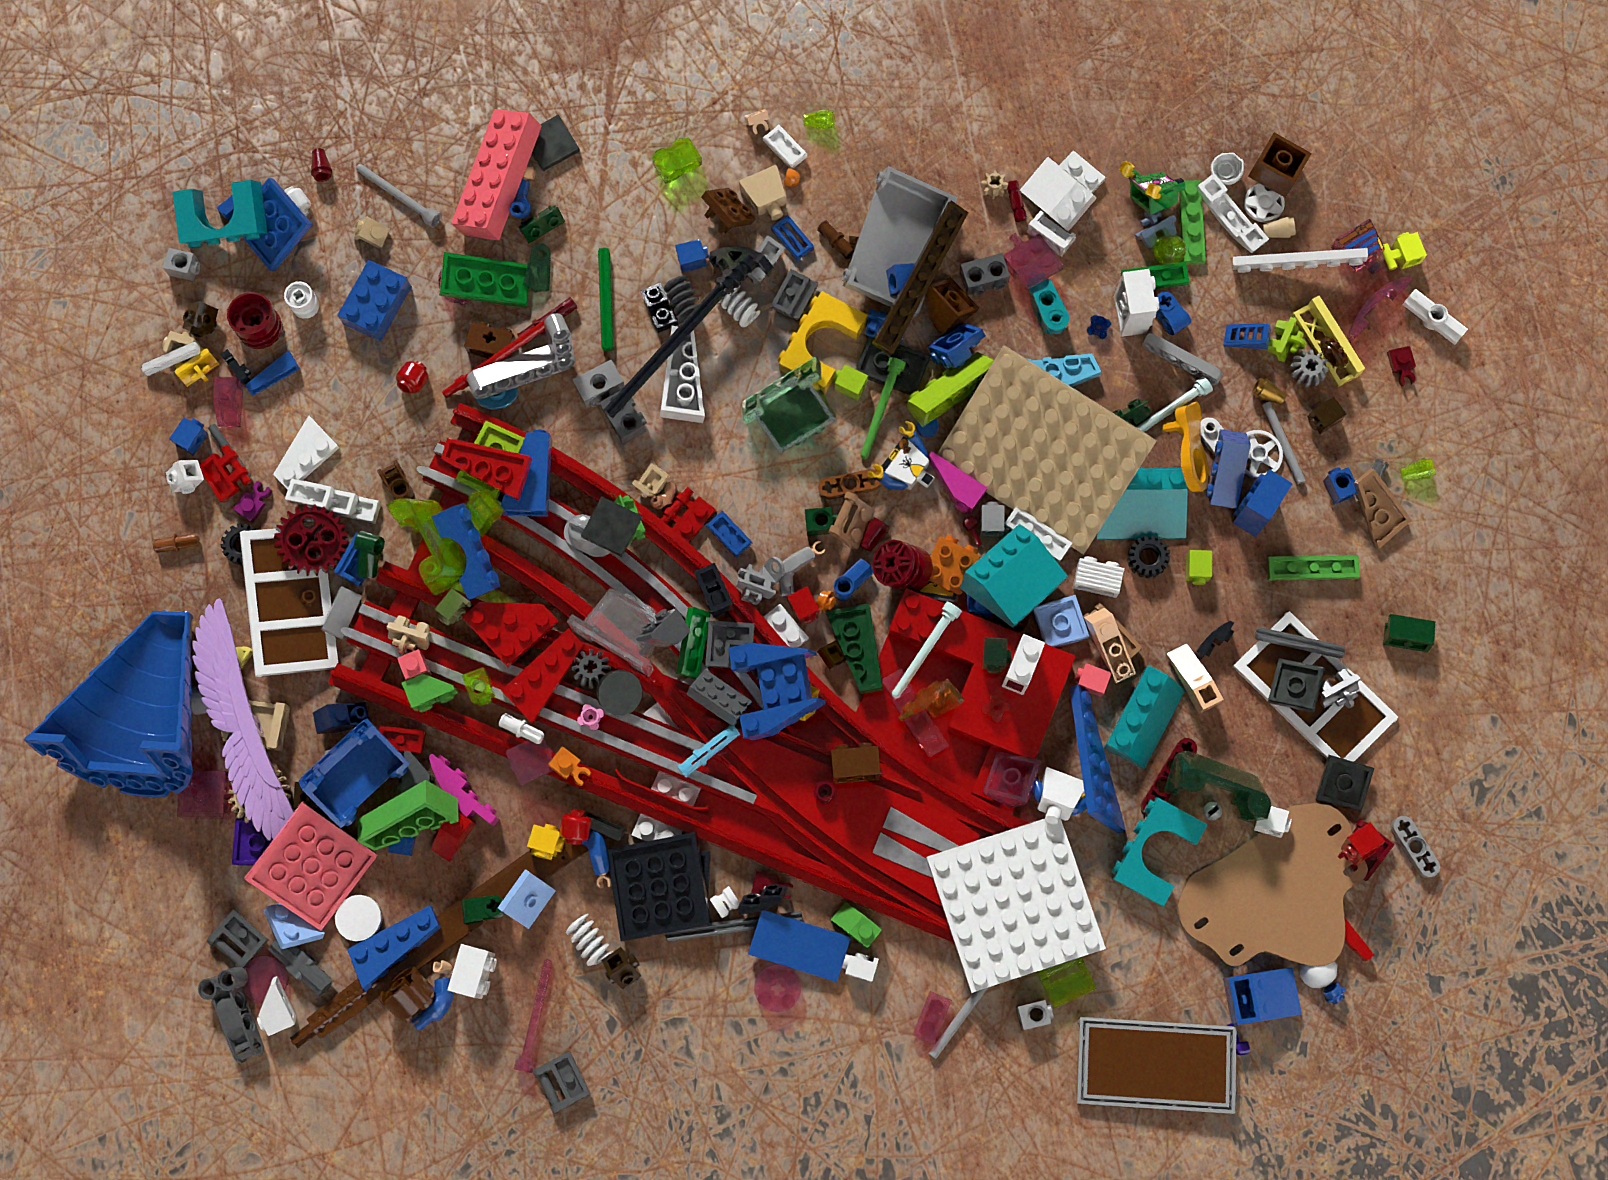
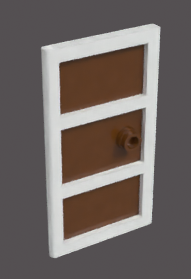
M313 525V526H304V527L307 528V529H311V528L314 527V525ZM322 525L319 526L312 539H307V544L305 548H303V550L298 553L299 555H302L305 552L307 546L311 541H315L316 534L322 529ZM276 529L241 531L240 541L255 676L262 677L335 669L338 663L335 636L321 630L327 613L332 607L328 572L325 574L320 569L318 576H316L313 570L310 571L309 576H306V572L303 569L297 574L296 566L289 570L290 562L282 564L284 555L277 556V551L281 548H274V542L279 541L274 539V533H280ZM291 539L289 541L293 546L301 544L298 539ZM315 551L308 553V556L312 559L320 557Z
M1290 611L1286 612L1284 617L1271 628V630L1319 640ZM1260 640L1233 666L1267 701L1279 658L1324 667L1325 671L1322 681L1328 679L1332 686L1338 684L1335 680V675L1343 669H1346L1352 676L1355 675L1338 658ZM1361 680L1358 682L1359 690L1356 691L1358 697L1353 699L1354 706L1351 708H1347L1344 704L1338 707L1335 703L1324 708L1320 704V694L1318 695L1314 713L1271 704L1326 759L1329 754L1353 762L1398 718Z

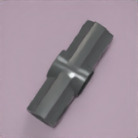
M275 939L268 949L278 960L286 965L285 968L299 981L302 980L318 996L325 993L334 982L325 971L316 965L317 962L304 950H300L297 946L281 949L277 939Z

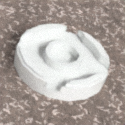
M354 895L345 899L335 915V924L339 933L346 939L356 942L364 941L375 935L383 921L378 903L364 895Z

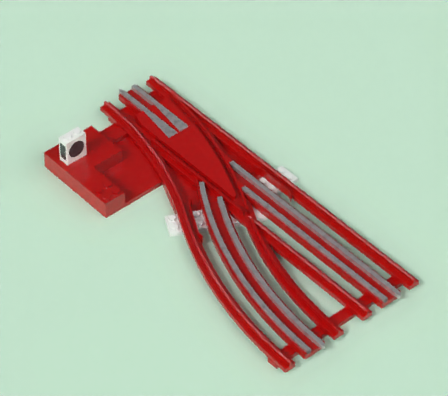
M459 403L457 409L454 408L453 410L454 415L450 423L471 432L468 439L469 443L475 442L485 421L525 438L526 432L462 403ZM440 440L434 450L435 455L429 468L418 466L417 471L423 476L422 481L424 484L444 492L436 510L415 501L412 502L411 507L407 508L404 522L426 532L408 570L386 561L382 568H379L376 582L398 592L389 610L365 601L359 609L360 615L354 628H341V632L348 637L346 640L348 644L365 650L369 654L360 672L337 663L335 669L330 672L329 685L640 813L632 836L645 842L682 835L683 832L686 834L696 832L698 839L955 945L926 857L1030 824L1012 814L1030 768L1036 759L1075 655L962 611L958 619L955 618L953 622H949L899 698H894L892 696L893 690L942 618V608L945 603L905 588L878 657L883 685L882 691L863 694L855 712L807 667L809 682L812 687L819 689L818 698L825 700V705L816 709L815 714L807 720L798 719L799 721L783 728L776 735L756 740L743 738L741 721L739 720L735 724V728L740 733V736H737L722 750L707 760L705 766L701 765L685 778L677 766L689 758L695 749L699 750L712 738L730 726L729 723L686 695L689 687L696 679L687 678L681 682L662 674L624 634L578 595L524 557L479 532L481 543L489 554V561L492 566L536 593L582 628L607 650H602L581 641L585 645L582 651L587 656H589L590 649L594 650L595 655L601 651L603 653L602 658L608 657L609 662L606 665L611 666L612 672L615 670L631 672L639 679L642 691L650 694L657 702L643 714L633 711L626 715L615 716L606 712L599 705L597 695L561 681L557 689L550 696L546 706L542 708L537 716V722L658 771L654 784L650 789L624 778L618 769H615V771L622 780L579 763L578 767H585L591 772L589 777L584 773L578 775V778L584 782L582 786H579L574 782L573 776L570 775L567 779H564L548 767L549 762L557 753L436 703L432 704L433 707L427 711H415L411 708L404 690L383 682L391 663L399 664L397 658L403 656V654L398 653L399 646L392 645L393 640L388 639V623H394L400 615L410 620L408 628L415 629L418 622L412 620V617L419 602L422 601L437 607L451 589L430 579L447 542L463 549L455 540L440 537L432 516L450 507L467 502L497 517L575 566L623 604L645 625L653 622L656 619L655 615L663 609L667 611L677 609L684 621H686L688 607L693 606L660 575L627 548L622 557L612 552L603 557H594L569 545L564 538L565 525L571 518L581 514L549 495L548 517L503 516L500 506L505 493L501 492L498 498L494 499L457 482L456 477L460 470L441 459L446 442ZM552 447V474L571 484L597 502H599L601 497L614 502L619 495L622 498L629 496L602 476ZM633 499L639 515L642 516L641 521L646 530L644 533L645 537L696 580L694 571L712 563L670 526ZM719 571L734 606V609L727 612V614L734 622L754 623L753 643L798 648L809 639L781 604L763 617L751 603L741 600L742 593ZM455 590V591H457L459 594H461L463 597H465V598L467 599V596H466L465 593L460 592V591H458V590ZM477 598L469 600L473 607L478 602H485ZM429 627L428 649L423 650L416 647L415 650L419 649L424 654L432 674L430 677L451 684L459 690L524 716L501 690L523 671L526 666L514 662L507 667L495 653ZM551 629L533 647L544 651L563 633ZM707 632L700 674L706 669L750 699L752 702L745 714L764 710L757 670L746 673L733 671L730 658L729 668L705 666ZM682 641L679 644L667 646L678 659ZM407 649V651H406L405 654H408V653L413 652V651ZM580 652V654H579V656H578L577 658H579V659L582 660L583 657L581 656V652ZM591 664V667L589 668V670L593 671V669H597L595 668L594 664ZM585 704H590L595 709H602L604 712V716L600 718L598 723L599 728L597 730H591L589 726L578 724L577 719L581 716L582 708ZM726 737L722 738L719 742H717V743H716L714 746H712L710 749L712 750L715 746H717L720 742H722ZM861 743H873V746H878L879 780L834 784L836 797L833 800L831 799L830 803L823 804L820 800L815 799L814 790L818 782L830 781L833 783L831 750L836 749L835 746L849 745L850 748H858ZM707 752L703 753L700 757H698V758H697L695 761H693L691 764L693 765L696 761H698L701 757H703Z

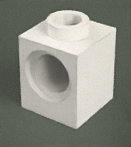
M1261 804L1254 830L1281 838L1284 832L1288 833L1292 819L1288 818L1289 811Z

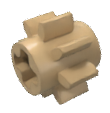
M996 170L990 175L986 173V181H981V187L985 188L983 195L988 194L992 196V199L998 195L1003 197V189L1008 187V183L1003 182L1005 174L1000 175Z

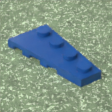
M429 905L347 949L363 990L367 991L370 989L373 982L379 977L383 978L393 965L398 961L404 960L407 957V953L413 948L419 947L441 928L433 907Z

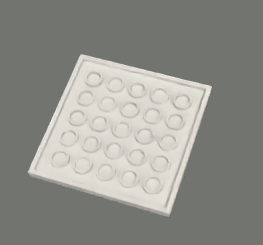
M1061 818L1055 825L1049 824L1045 819L926 857L971 993L1106 949Z

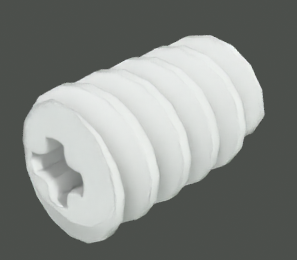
M739 286L734 288L732 295L726 294L718 303H722V307L727 309L729 315H733L735 321H739L741 327H746L759 316L760 310L755 311L758 306L757 303L750 305L751 297L744 299L746 291L738 293Z
M585 914L574 921L565 933L567 935L574 934L571 942H579L576 949L578 951L585 949L581 957H590L586 964L587 966L601 963L602 959L614 951L606 953L609 944H600L604 936H595L599 929H590L594 921L586 922L585 919L589 914Z

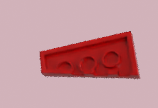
M447 438L441 456L444 462L518 501L532 462V458L527 455Z
M568 628L501 691L534 724L540 711L546 706L550 696L557 689L562 678L575 662L574 659L579 656L585 645Z

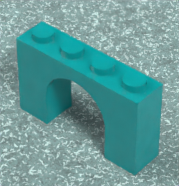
M245 180L231 183L234 211L229 223L220 229L214 228L206 217L202 190L186 189L173 191L179 244L188 245V248H200L202 243H207L210 246L220 245L222 240H227V243L240 242V238L246 237L247 240L260 239V235L268 234L261 182Z
M1157 797L1154 801L1149 800L1144 809V812L1147 813L1144 820L1137 822L1133 830L1136 833L1132 842L1127 841L1122 850L1125 855L1121 862L1117 860L1111 873L1114 874L1113 880L1164 907L1175 886L1155 876L1145 867L1142 860V847L1145 841L1156 832L1168 831L1193 845H1197L1207 824Z

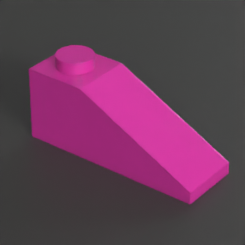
M932 451L929 454V463L951 501L955 504V508L962 513L968 512L972 514L986 494L987 487Z

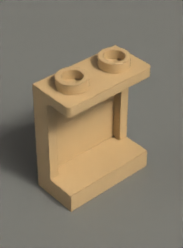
M249 700L252 713L259 718L265 738H261L265 749L282 751L291 707L285 703L276 702V704ZM221 730V737L226 742L232 733Z

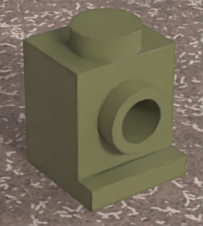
M451 588L435 608V611L439 614L437 618L449 626L450 623L454 624L455 621H460L466 613V607L471 609L473 605L469 600Z

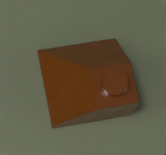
M951 277L930 284L927 290L929 319L933 322L934 327L943 334L949 332L961 322L966 321L979 309Z

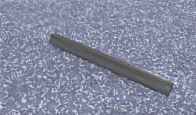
M801 911L780 913L781 915L803 921ZM759 916L714 922L708 926L666 933L665 936L666 940L671 942L751 931L756 929Z

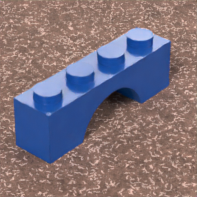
M465 504L450 507L432 516L440 537L455 540L461 545L466 554V569L459 580L467 599L471 600L501 587L499 577L492 568L489 554L481 543L480 534L475 529L471 520V513Z

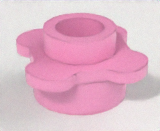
M585 704L582 708L581 716L577 719L578 724L589 726L591 730H597L599 728L598 723L600 718L604 716V712L602 709H595L590 704Z

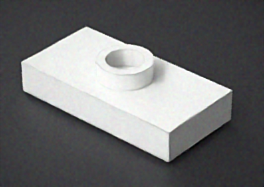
M777 125L763 137V141L790 169H794L807 158V153L780 125Z

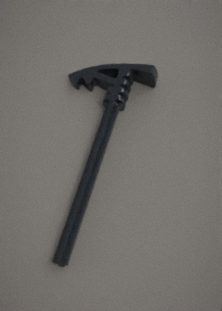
M739 246L724 247L711 251L709 255L710 263L713 267L718 265L723 271V276L715 280L717 283L716 287L604 408V412L611 418H614L726 294L732 295L734 288H738L741 285V280L744 281L748 277V273H752L755 268L759 267L769 277L775 268L764 254Z

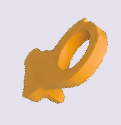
M1196 401L1188 406L1175 409L1176 421L1163 424V431L1179 433L1182 436L1181 468L1185 482L1191 492H1204L1207 489L1208 476L1210 474L1207 457L1200 439L1201 407Z

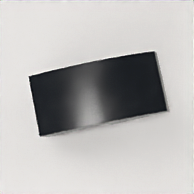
M661 283L641 290L658 333L678 325Z
M1228 621L1214 630L1194 653L1199 660L1205 655L1209 657L1215 647L1212 642L1218 646L1224 641L1228 642L1234 633V630L1231 629L1234 622Z
M771 884L764 887L761 895L757 893L744 895L738 906L739 914L756 913L777 905L783 901L788 890L787 886Z

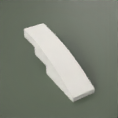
M292 478L285 500L303 506L306 504L308 507L313 508V505L316 504L317 510H321L324 506L325 512L334 511L333 514L373 524L376 523L382 504L378 500L359 497L354 493L335 490L330 486Z

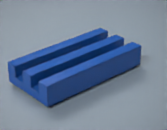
M789 215L771 227V231L797 262L801 260L802 256L805 257L809 251L814 250V245ZM786 222L807 247H802L784 225ZM779 227H780V228L782 229V231L786 234V236L791 240V242L796 246V248L800 251L799 253L794 249V247L789 243V241H788V240L784 237V235L779 231V229H778Z

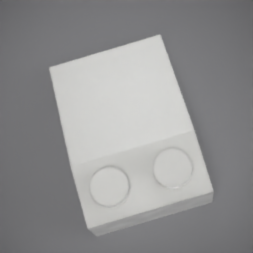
M1049 157L1044 160L1020 189L1024 195L1067 231L1074 226L1096 200V197Z

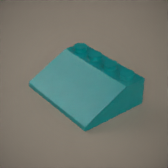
M1139 468L1097 533L1096 540H1137L1147 535L1148 538L1151 535L1155 536V539H1186L1188 487L1182 468Z
M1019 524L965 571L960 589L1014 628L1061 585L1068 576L1041 540Z

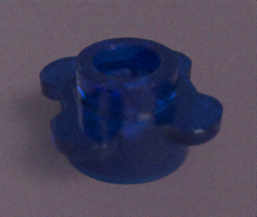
M1093 315L1090 318L1091 324L1086 329L1087 334L1105 339L1107 337V329L1111 326V321L1102 316Z

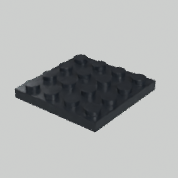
M696 832L607 849L621 942L712 925Z

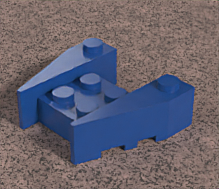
M746 643L728 648L732 670L739 673L757 670L764 710L740 715L743 738L756 740L774 736L781 732L783 728L799 721L798 719L809 712L812 713L826 704L825 700L812 698L805 658L817 656V652L806 648Z

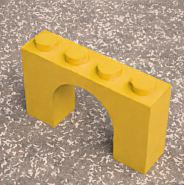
M821 291L818 297L814 296L809 306L811 310L808 315L804 314L799 322L801 327L797 333H792L788 344H790L788 349L780 353L777 362H779V371L826 394L833 382L836 369L810 355L806 348L807 339L818 329L833 328L857 340L867 323V314Z

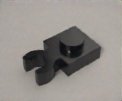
M228 349L221 353V356L239 381L245 386L251 380L248 377L251 375V372L244 363L239 365Z

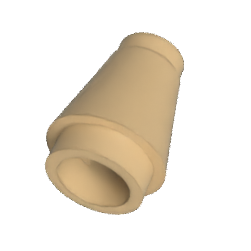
M1288 217L1264 224L1263 232L1269 238H1290V236L1296 235L1294 218L1288 219Z

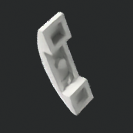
M1215 173L1197 186L1203 200L1216 219L1244 248L1253 253L1269 240L1256 223L1252 224L1227 195L1226 191L1228 189Z

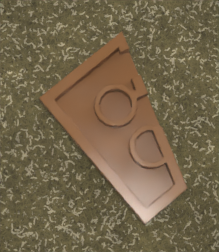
M1369 469L1354 482L1374 547L1380 549L1412 519L1375 469Z

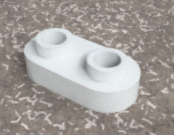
M1205 418L1200 424V438L1215 456V446L1218 441L1219 431L1223 427L1216 419ZM1207 425L1212 426V427H1213V430H1212V431L1207 430V429H1206V426H1207Z

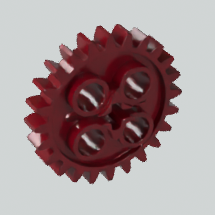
M304 504L303 511L298 507H295V514L287 511L288 519L281 517L280 522L282 525H276V530L280 533H274V539L279 540L274 542V548H281L277 551V556L284 555L282 564L289 561V570L296 566L297 574L303 569L306 572V576H309L310 571L313 570L315 575L318 576L320 569L326 574L328 571L327 566L335 569L336 564L334 561L339 562L342 558L340 555H343L346 551L343 547H348V541L343 540L348 538V533L342 532L345 529V524L338 525L340 517L333 519L334 511L326 514L324 506L318 511L316 504L313 505L312 510H309L308 506ZM311 522L314 524V527L307 529L303 526V523ZM323 525L324 527L316 534L315 541H311L305 552L299 555L298 553L305 548L307 539H312L319 526ZM328 534L333 537V540L329 542L324 541L321 536ZM291 539H298L301 544L293 546L289 541ZM315 551L320 557L312 559L308 556V553Z

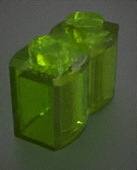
M687 137L675 140L671 147L658 149L652 156V163L664 183L667 184L701 166L702 157L690 138Z
M488 490L475 491L469 496V502L465 505L471 513V520L475 529L478 530L480 538L488 532L492 524L504 511Z

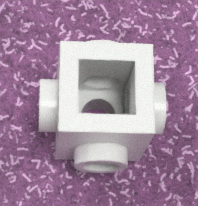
M198 460L177 461L166 472L167 482L170 484L172 493H191L204 480Z

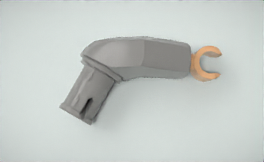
M821 541L815 542L811 548L805 547L793 553L782 561L785 573L780 579L781 597H787L794 593V573L812 561L815 555H821L825 552V549L821 552L815 549V546L821 543ZM779 566L776 567V573L780 572Z

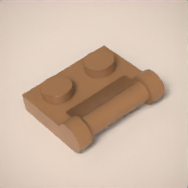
M846 492L843 506L834 525H831L828 532L851 549L858 550L875 510L860 500L856 494Z

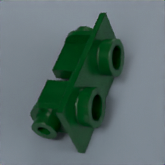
M550 205L538 213L539 218L536 219L533 216L525 222H521V226L518 228L524 234L528 244L565 222L558 206L554 205L551 207Z
M1137 398L1127 404V408L1122 411L1118 409L1112 413L1130 423L1129 419H1132L1134 425L1149 418L1152 412L1148 406H1144L1149 403L1148 400H1139Z

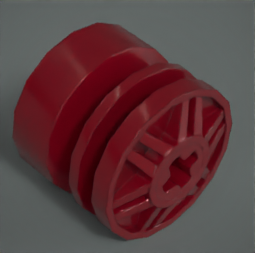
M246 292L238 295L230 303L227 309L228 323L246 346L253 349H264L273 345L279 339L283 326L281 318L264 295L257 292Z
M894 539L885 542L878 548L872 563L873 574L877 581L903 592L905 588L915 592L920 591L929 582L933 570L932 559L928 552L920 547Z

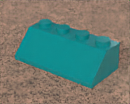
M1148 665L1144 669L1103 748L1144 770L1185 690L1169 675Z

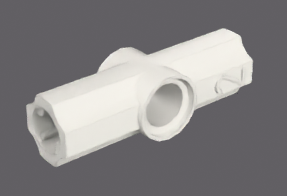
M1417 289L1402 304L1422 319L1423 325L1426 328L1435 329L1454 345L1468 330L1448 314L1445 306L1435 304ZM1431 314L1437 315L1439 320L1434 319Z

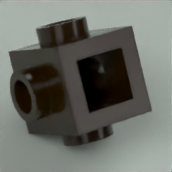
M200 301L190 303L183 315L184 324L182 328L190 331V334L195 337L212 334L217 326L216 317L219 309Z
M621 947L601 960L607 971L605 975L612 984L616 983L622 989L641 977L637 968L640 966L638 960L633 954L629 956Z

